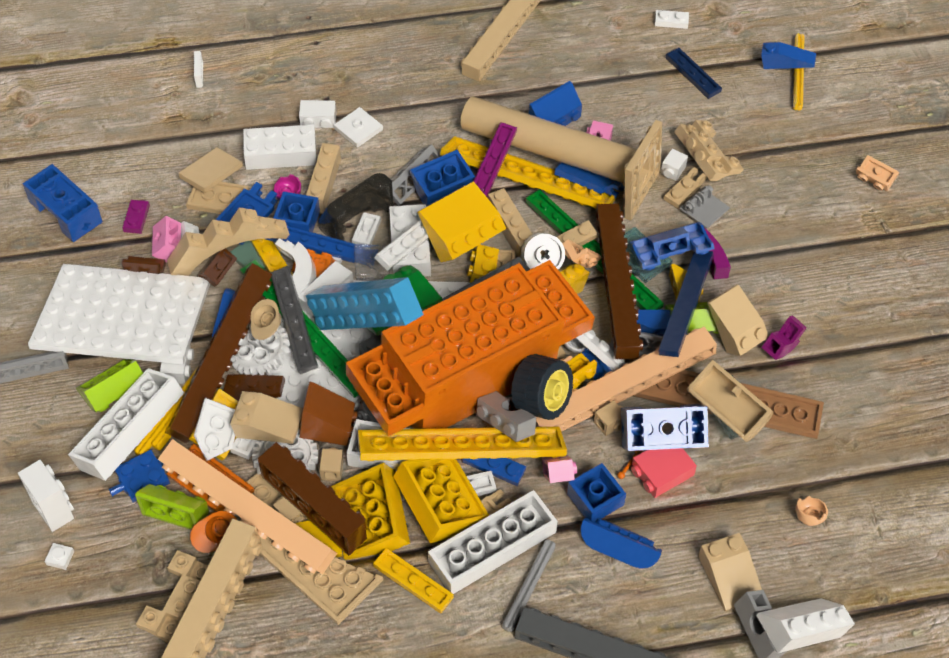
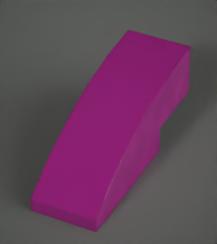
M705 229L708 237L714 244V249L709 250L713 251L714 255L710 265L713 279L728 278L731 269L729 260L719 242Z

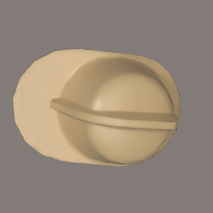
M264 299L253 307L250 318L252 336L258 340H265L271 337L281 324L278 306L273 300Z

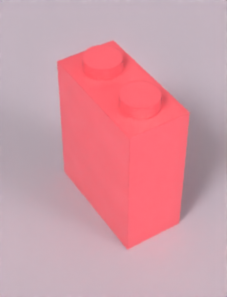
M683 448L646 450L635 456L632 461L631 470L634 476L639 477L643 482L645 490L656 498L693 477L697 465Z

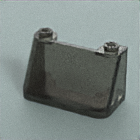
M376 173L330 203L318 219L319 229L328 237L345 241L343 233L346 232V227L343 224L369 207L373 212L381 208L388 213L389 206H393L392 180L383 173Z

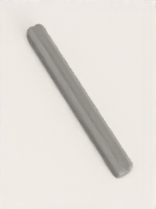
M545 540L502 624L504 630L508 632L514 630L555 549L556 544L553 541Z

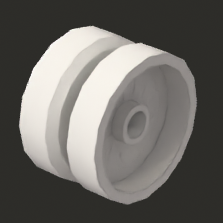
M536 233L525 240L521 248V258L530 269L548 260H551L555 267L559 269L565 260V250L557 237L547 233ZM541 250L545 251V255L543 257H541L542 255L540 254Z

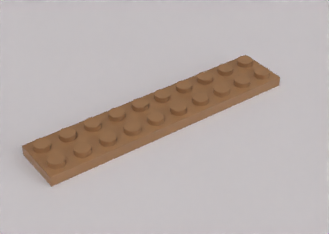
M630 359L629 363H632L638 359ZM683 370L633 396L677 407L688 404L703 405L686 390L700 373ZM741 383L773 411L772 417L764 427L814 439L818 438L824 402ZM707 408V414L715 415Z

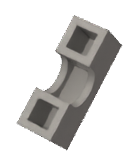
M497 391L478 398L477 416L514 441L518 442L535 435L536 417L528 411L522 409L508 411L509 399Z
M764 590L746 592L734 604V607L758 658L782 657L787 651L777 653L756 616L759 612L772 610Z

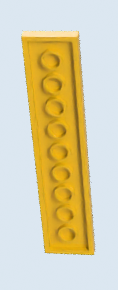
M454 136L441 149L440 155L443 156L458 149L468 166H474L479 169L489 147ZM510 154L506 155L497 175L498 177L509 178L513 182L527 184L531 188L544 190L549 194L559 195L563 199L577 201L581 205H588L595 209L597 204H613L616 199L615 195L610 196L605 192L600 194L593 191V189L590 190L585 186L583 187L554 175V169Z
M535 427V435L518 442L496 428L402 429L389 437L384 430H358L360 461L518 457L557 458L564 457L567 454V448L560 427Z

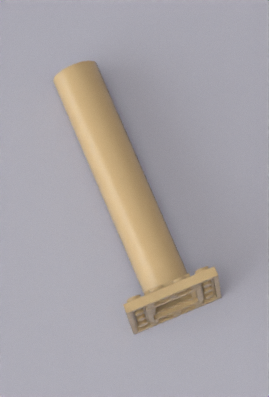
M474 96L469 98L462 111L461 128L465 131L493 140L499 124L502 122L517 127V133L511 146L623 183V186H625L623 210L625 211V219L628 220L633 219L661 172L662 122L655 120L653 125L648 127L645 138L640 140L639 147L635 149Z

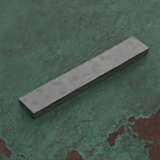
M286 266L271 272V277L298 373L303 374L318 368V364L291 270Z

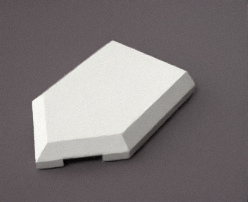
M207 398L204 399L194 432V437L206 461L231 450L235 439L234 431L230 425L235 409Z

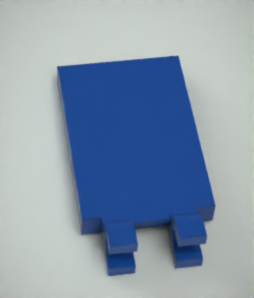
M561 163L555 169L554 175L583 187L585 186L590 190L593 189V191L600 194L605 192L610 196L615 195L616 198L619 192L613 188L621 191L625 189L621 182Z
M256 182L249 191L244 188L215 220L230 222L239 207L256 210L257 216L268 217L274 211V205L277 203L275 199L277 193L271 190L265 199H262L260 197L263 194L260 191L262 185Z

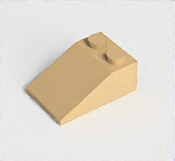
M738 284L707 302L726 353L741 356L769 337L762 318Z
M242 391L230 425L236 438L293 444L302 420L303 408L262 393Z
M740 533L701 546L698 558L725 612L734 609V604L746 592L762 590L750 552Z

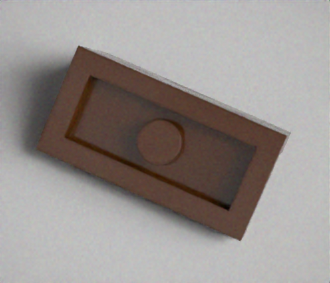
M226 248L216 252L209 258L196 277L204 278L216 287L237 258Z
M128 256V259H122V266L124 270L160 274L164 273L166 262L165 259Z

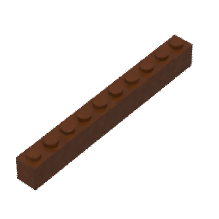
M619 203L597 204L595 217L615 359H638L639 352L643 351V340L639 339L641 326L637 324L638 309L634 307L636 306V294H632V291H634V281L630 280L632 267L628 266L630 254L626 252L628 243L627 238H624L625 224H622L623 211H620Z
M253 263L246 269L165 432L166 434L186 444L190 441L189 437L197 425L204 399L211 400L216 389H220L225 380L222 376L224 372H228L233 362L230 360L233 355L236 356L241 347L239 341L244 339L249 329L246 327L248 323H251V311L259 301L264 300L262 294L264 291L267 292L271 286L270 278L272 274Z

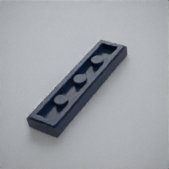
M680 48L666 54L665 58L707 99L722 91V87Z

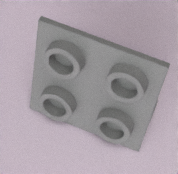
M710 185L704 186L679 208L695 221L702 223L707 229L730 209L729 206L712 195L713 188Z

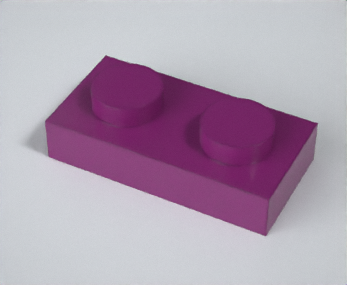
M131 199L122 227L123 232L142 234L150 207L149 201Z

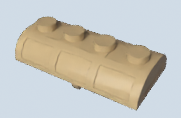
M714 360L707 365L686 389L745 442L754 438L773 415V411Z

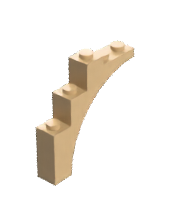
M239 207L230 222L212 220L203 234L185 232L167 260L170 274L189 276L205 259L229 246L256 239H287L289 231L285 220L257 216L256 210Z

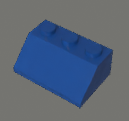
M571 81L529 104L530 115L564 126L581 117L582 103Z
M458 149L410 169L417 194L423 204H426V207L473 182L475 179V175Z

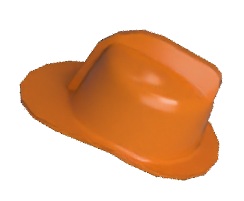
M217 511L199 521L193 527L190 534V540L194 548L202 553L216 551L232 518L237 520L236 517L227 511Z

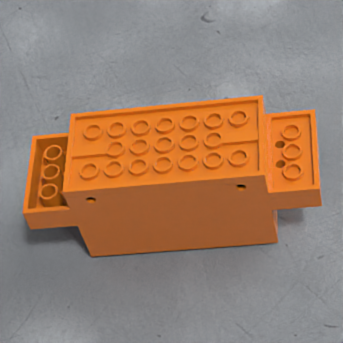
M551 260L528 271L518 263L422 311L423 316L406 326H392L382 331L380 346L346 362V376L388 437L410 425L413 429H445L476 413L478 398L495 391L504 397L510 395L517 367L527 356L538 354L557 359L559 346L592 330L595 316Z

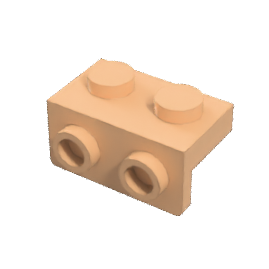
M867 155L861 166L857 167L856 175L864 182L869 181L873 183L876 189L888 191L899 175V171Z
M569 239L562 243L565 247V255L570 260L572 259L573 262L585 268L594 267L601 259L598 253L588 248L584 249L583 246Z

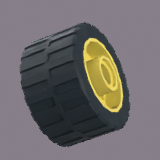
M538 354L527 356L517 367L512 381L511 395L515 408L528 411L536 417L547 420L559 417L564 412L572 395V370L569 364L562 360Z

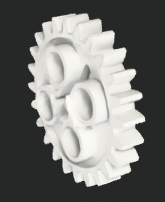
M250 325L245 338L239 341L241 347L236 356L233 355L230 361L233 362V367L241 375L254 376L258 373L264 375L266 371L268 374H271V369L278 370L276 365H283L282 359H287L286 353L291 351L289 349L291 345L288 334L284 328L279 326L271 337L265 340H258L252 336Z
M298 429L293 444L277 442L281 447H287L292 454L291 456L296 460L300 459L310 473L311 470H315V464H318L317 443H313V440L299 438L300 429ZM261 440L255 442L256 447H253L252 461L254 468H257V474H261L258 457L275 442Z

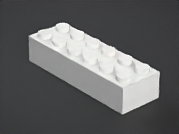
M148 368L68 454L79 470L106 481L179 400L184 391L173 376Z
M533 490L428 551V563L446 589L454 594L555 534L558 521Z

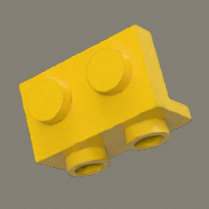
M480 244L476 247L475 251L472 250L470 255L472 265H469L467 276H470L469 283H472L475 278L479 279L496 270L499 249Z
M582 353L566 362L572 370L573 389H576L585 379H591L596 374L597 362L595 360L590 362Z

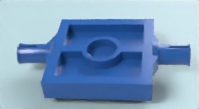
M149 450L119 465L115 470L119 478V484L109 489L110 494L113 497L124 491L134 503L137 501L135 497L136 492L148 484L154 486L170 484L165 474V469L162 468L164 463L155 457L152 450Z

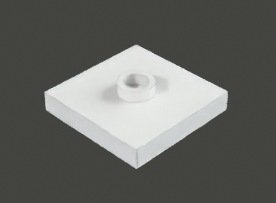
M359 107L334 124V129L358 148L381 132L383 125Z

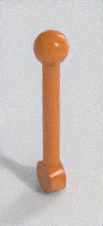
M643 450L635 451V454L624 469L618 472L617 477L619 479L625 477L626 471L632 465L633 458L643 453Z

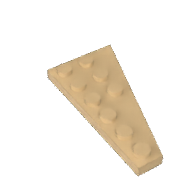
M260 537L262 543L260 555L337 625L383 581L382 576L371 574L361 567H354L334 557L323 575L318 571L313 574L304 568L306 563L301 559L299 562H296L287 556L289 554L288 550L283 548L280 551L273 546L271 538L267 537L265 540Z

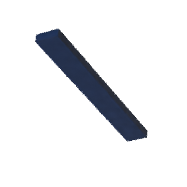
M713 251L703 255L693 253L659 347V355L679 357L714 257Z

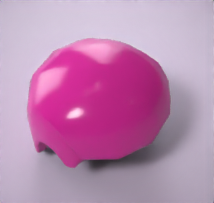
M293 174L287 177L281 176L274 184L273 191L277 193L276 198L280 200L283 191L301 194L299 178Z

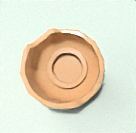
M807 496L803 500L799 498L796 504L797 517L805 525L815 526L823 523L827 518V506L820 499Z

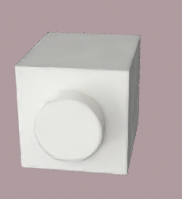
M672 149L662 163L661 174L677 181L686 168L688 155Z

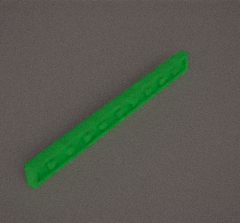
M540 189L526 198V203L560 235L578 226L570 216ZM595 239L582 245L584 249L588 248L601 256L599 243ZM600 259L595 267L603 274L602 261ZM632 274L630 280L634 281V291H632V294H636V305L641 310H660L663 308L664 303Z
M255 259L254 261L240 269L241 274L244 275L246 269L252 263L261 267L262 269L264 268ZM271 277V286L267 292H263L262 297L273 300L277 304L283 319ZM303 312L315 356L351 396L355 398L359 393L346 376V362L348 360Z

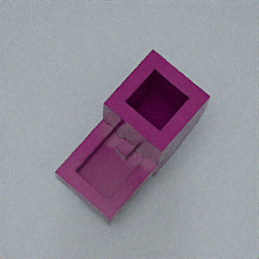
M793 315L789 316L781 329L771 333L761 348L775 360L783 358L799 344V338L807 327Z

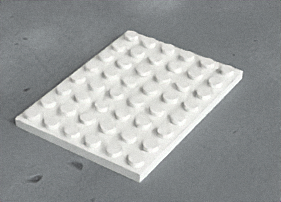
M63 264L28 342L29 349L184 364L210 283L204 278L194 276L153 274L122 269Z

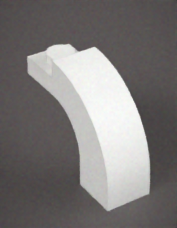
M279 238L275 243L278 250L296 263L295 272L292 277L297 295L299 296L316 280L315 264L301 243L298 242L294 245L288 240L285 242Z

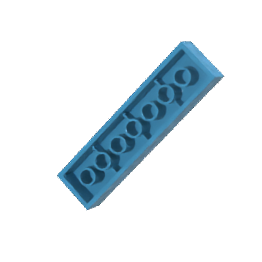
M408 277L324 285L305 295L308 300L307 304L312 310L316 325L320 330L406 326L424 315Z

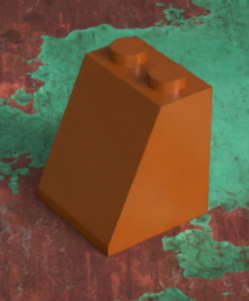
M309 382L299 438L347 446L354 429L351 425L352 423L355 424L357 419V412L354 411L355 403L314 382Z

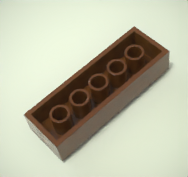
M275 442L258 457L262 478L348 556L351 555L367 539L366 519L358 511L355 513L344 498L340 499L337 497L333 488L329 485L325 486L315 472L310 473L300 459L296 460L292 457L287 447H281Z

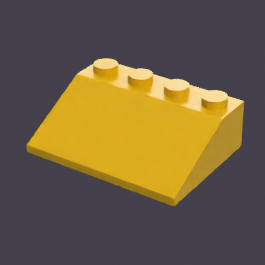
M475 182L465 185L417 212L440 262L454 260L506 229L499 211Z
M457 459L402 461L393 476L430 543L447 540L489 516Z
M381 463L331 486L337 497L340 499L344 498L355 513L357 511L360 512L366 519L367 539L351 555L348 556L343 551L345 560L381 554L386 548L394 551L410 544L399 486L393 477L396 471L385 463Z

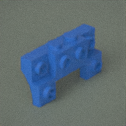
M700 222L629 242L631 252L636 256L637 263L643 270L654 269L656 266L661 265L660 259H665L669 256L682 254L693 250L696 254L703 255L708 253L709 250L714 249L713 242Z

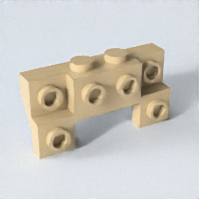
M695 120L692 125L680 124L675 130V134L710 181H718L729 175L740 174L744 170L736 157L725 156L712 138L715 136L716 131L709 121Z
M177 550L167 567L168 572L180 577L176 587L162 611L146 605L136 623L137 628L155 635L168 644L208 565L197 561V558Z

